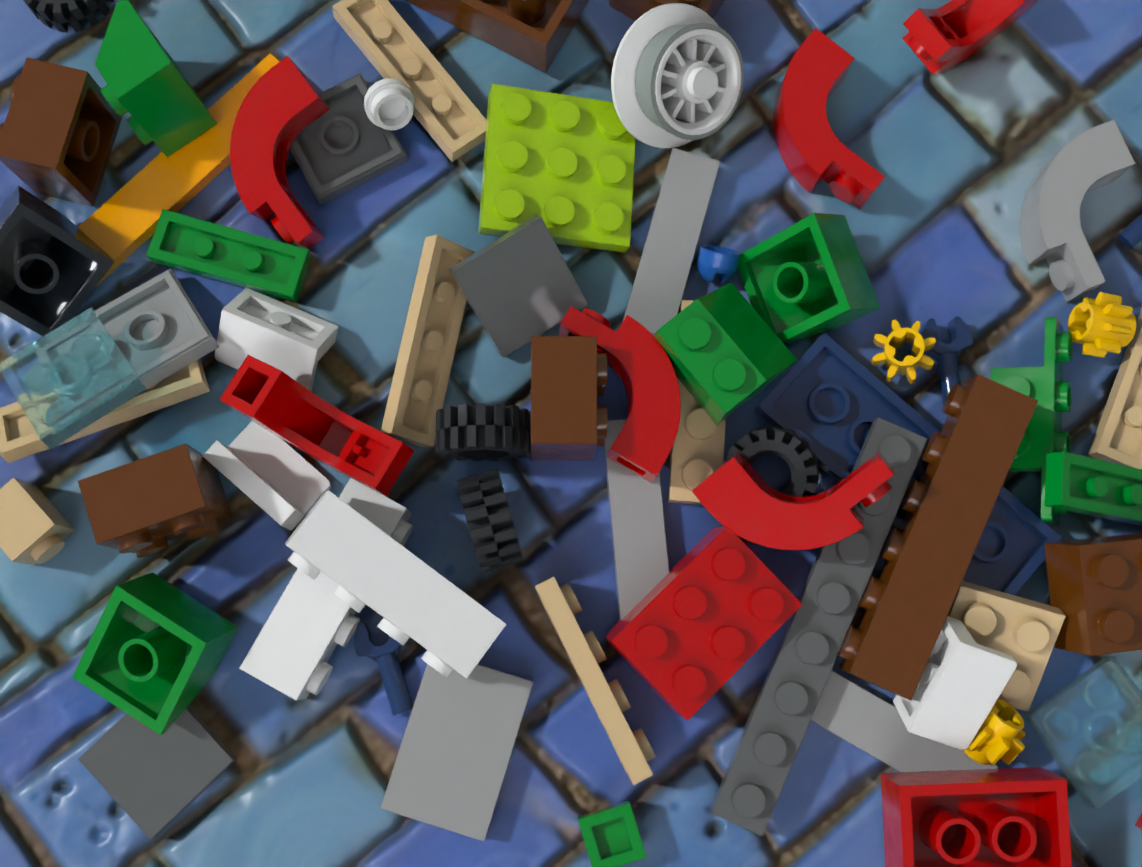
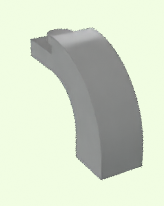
M1115 120L1090 128L1069 141L1036 174L1029 185L1022 203L1020 238L1027 263L1030 265L1044 259L1047 260L1050 279L1053 285L1062 292L1066 303L1084 297L1106 282L1082 231L1080 207L1086 192L1113 183L1136 164Z

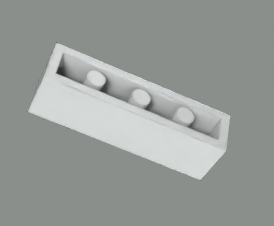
M350 478L339 498L404 546L413 529V525L408 523L412 515L411 512L404 506ZM297 568L239 669L296 701L306 699L310 692L317 695L332 672L333 666L327 663L337 644L342 647L347 645L357 629L360 618L354 616L356 613L354 609L333 594L339 585L323 572H320L317 578L313 580Z
M329 490L324 492L285 542L286 546L294 551L288 559L290 563L313 580L317 578L320 572L326 574L339 584L333 592L336 597L358 613L361 612L365 605L376 611L383 617L377 627L403 646L411 637L427 649L421 659L446 678L454 669L467 679L506 626L494 614Z

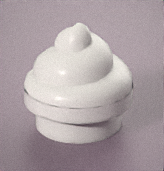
M384 78L375 82L368 89L364 97V109L369 120L385 130L401 129L409 123L413 116L414 96L409 87L398 79Z

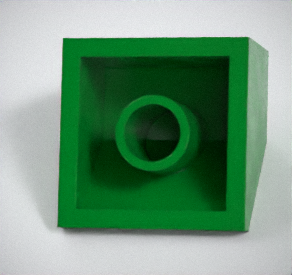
M129 0L118 1L95 62V66L107 83L100 91L120 117L127 112L130 113L131 117L126 120L145 146L154 141L161 151L169 157L215 126L217 122L175 61Z
M813 213L741 253L739 256L737 269L751 306L784 345L837 329L881 308L845 215Z
M732 282L696 299L655 333V338L665 350L673 365L676 377L716 425L720 424L797 362L795 356Z
M152 572L116 585L72 678L157 734L162 735L167 732L215 674L239 627Z

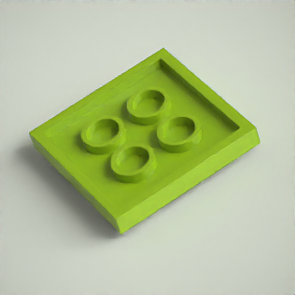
M491 84L488 95L478 234L502 237L537 215L543 219L555 244L625 253L630 247L636 138L621 123L614 103Z

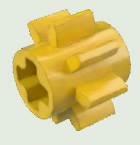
M1099 292L1096 299L1084 297L1083 302L1073 308L1068 319V332H1071L1073 343L1083 344L1082 354L1104 358L1107 352L1119 354L1121 348L1131 342L1136 331V318L1132 313V307L1121 305L1122 296Z
M895 319L892 320L891 333L888 337L882 334H875L873 342L876 346L884 349V351L873 356L871 363L872 366L885 365L888 369L887 382L890 383L896 375H906L909 383L914 384L916 380L915 370L919 366L927 370L932 369L934 361L930 357L923 355V353L935 346L936 339L926 338L923 340L919 334L921 322L916 321L911 328H901L899 322ZM904 343H908L912 346V356L907 355L903 362L894 358L895 348L900 349Z
M998 698L971 744L963 751L971 759L983 765H995L999 759L1009 765L1025 748L1021 742L1026 735L1022 731L1024 728L1023 718L1014 707Z

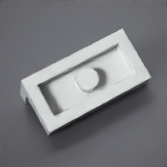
M246 287L222 309L217 337L219 348L215 349V359L230 367L239 369L247 355H250L283 371L311 391L318 361L335 343L339 326Z
M253 421L247 425L228 447L217 440L203 455L207 461L278 524L291 531L313 508L324 492L331 488V482L284 440Z
M947 616L912 700L910 701L896 695L893 703L908 732L960 750H966L1017 668V663L1011 655L977 644L962 621Z

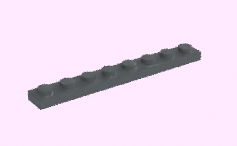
M879 417L873 421L853 471L880 452L894 470V475L887 480L892 488L883 497L866 508L861 502L854 505L855 509L864 518V527L839 542L820 547L798 599L803 605L789 620L710 808L712 814L763 837L927 438Z

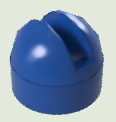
M701 245L698 256V271L701 277L706 282H712L715 273H717L719 284L727 282L735 274L740 252L721 246Z

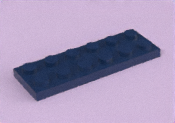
M825 332L754 409L772 426H779L780 429L784 430L790 429L795 431V435L801 439L804 438L810 444L811 451L816 454L817 465L837 483L852 473L871 425L878 417L927 438L925 446L935 431L941 433ZM925 446L908 487L914 479L920 481L928 462L922 460ZM1002 486L962 581L1016 595L1046 559L1044 543L1061 541L1062 537L1049 525L1042 522L1035 513ZM901 504L891 525V530L893 528L899 530L907 512L901 508Z

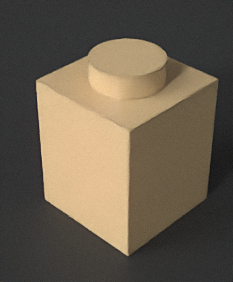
M12 478L0 489V548L11 561L29 565L42 564L56 556L65 545L63 539L75 529L35 484Z

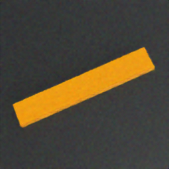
M271 53L208 109L217 122L215 126L169 157L160 152L78 227L114 260L113 265L97 286L154 234L162 209L177 213L230 165V141L237 112L252 86L268 70L279 63Z

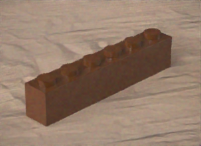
M979 374L962 382L961 385L956 383L952 387L942 409V412L948 414L941 433L935 431L925 446L922 460L928 463L920 481L914 479L903 497L901 508L907 512L899 530L893 528L886 537L880 553V557L886 559L878 579L871 577L859 602V606L865 609L857 628L850 626L838 653V656L843 658L839 669L897 696L912 700L1038 400Z

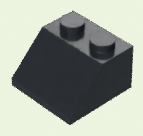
M18 186L0 210V312L47 338L65 328L113 265L114 260L65 215Z

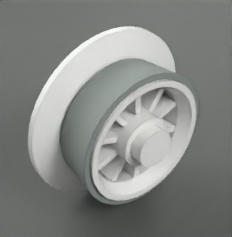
M668 3L652 8L631 25L621 40L614 58L611 74V91L617 115L632 136L653 147L674 148L685 145L693 140L708 137L725 125L739 103L744 82L743 61L733 38L725 30L721 29L713 18L703 10L683 3Z

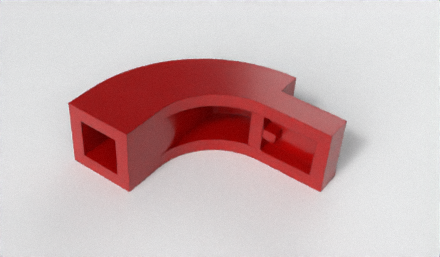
M951 0L937 9L918 8L903 23L909 32L902 39L933 75H937L954 67L983 47L1038 0Z
M815 28L793 56L777 93L773 113L776 144L792 176L809 193L823 180L829 184V189L838 199L846 203H853L861 209L876 191L885 176L840 142L829 125L826 114V101L845 78L854 57Z
M286 56L261 76L244 98L233 124L230 141V164L236 189L248 212L263 221L275 213L276 216L271 219V223L280 236L288 244L295 241L297 244L311 249L323 240L325 236L291 190L286 170L287 157L292 143L301 131L329 111L330 108L303 71L289 56Z
M570 306L560 323L559 336H597V353H607V365L619 376L627 393V419L606 457L651 483L665 463L674 445L679 428L681 400L678 380L673 365L657 339L643 325L629 315L625 317L618 331L615 332L609 328L611 323L601 314L587 308L580 312Z
M247 355L219 399L297 449L386 497L414 452L405 443L353 418L303 387L283 371L250 355Z
M738 452L699 483L692 492L718 522L736 535L765 547L781 550H807L839 542L864 527V518L855 509L854 505L861 502L866 508L883 497L892 488L887 480L894 475V470L882 454L878 452L829 490L811 496H793L769 486L756 473L742 454Z

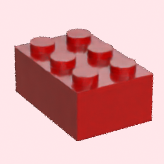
M724 526L714 527L603 637L676 714L688 721L803 604L735 533Z
M1041 767L881 773L885 867H1072L1067 779Z

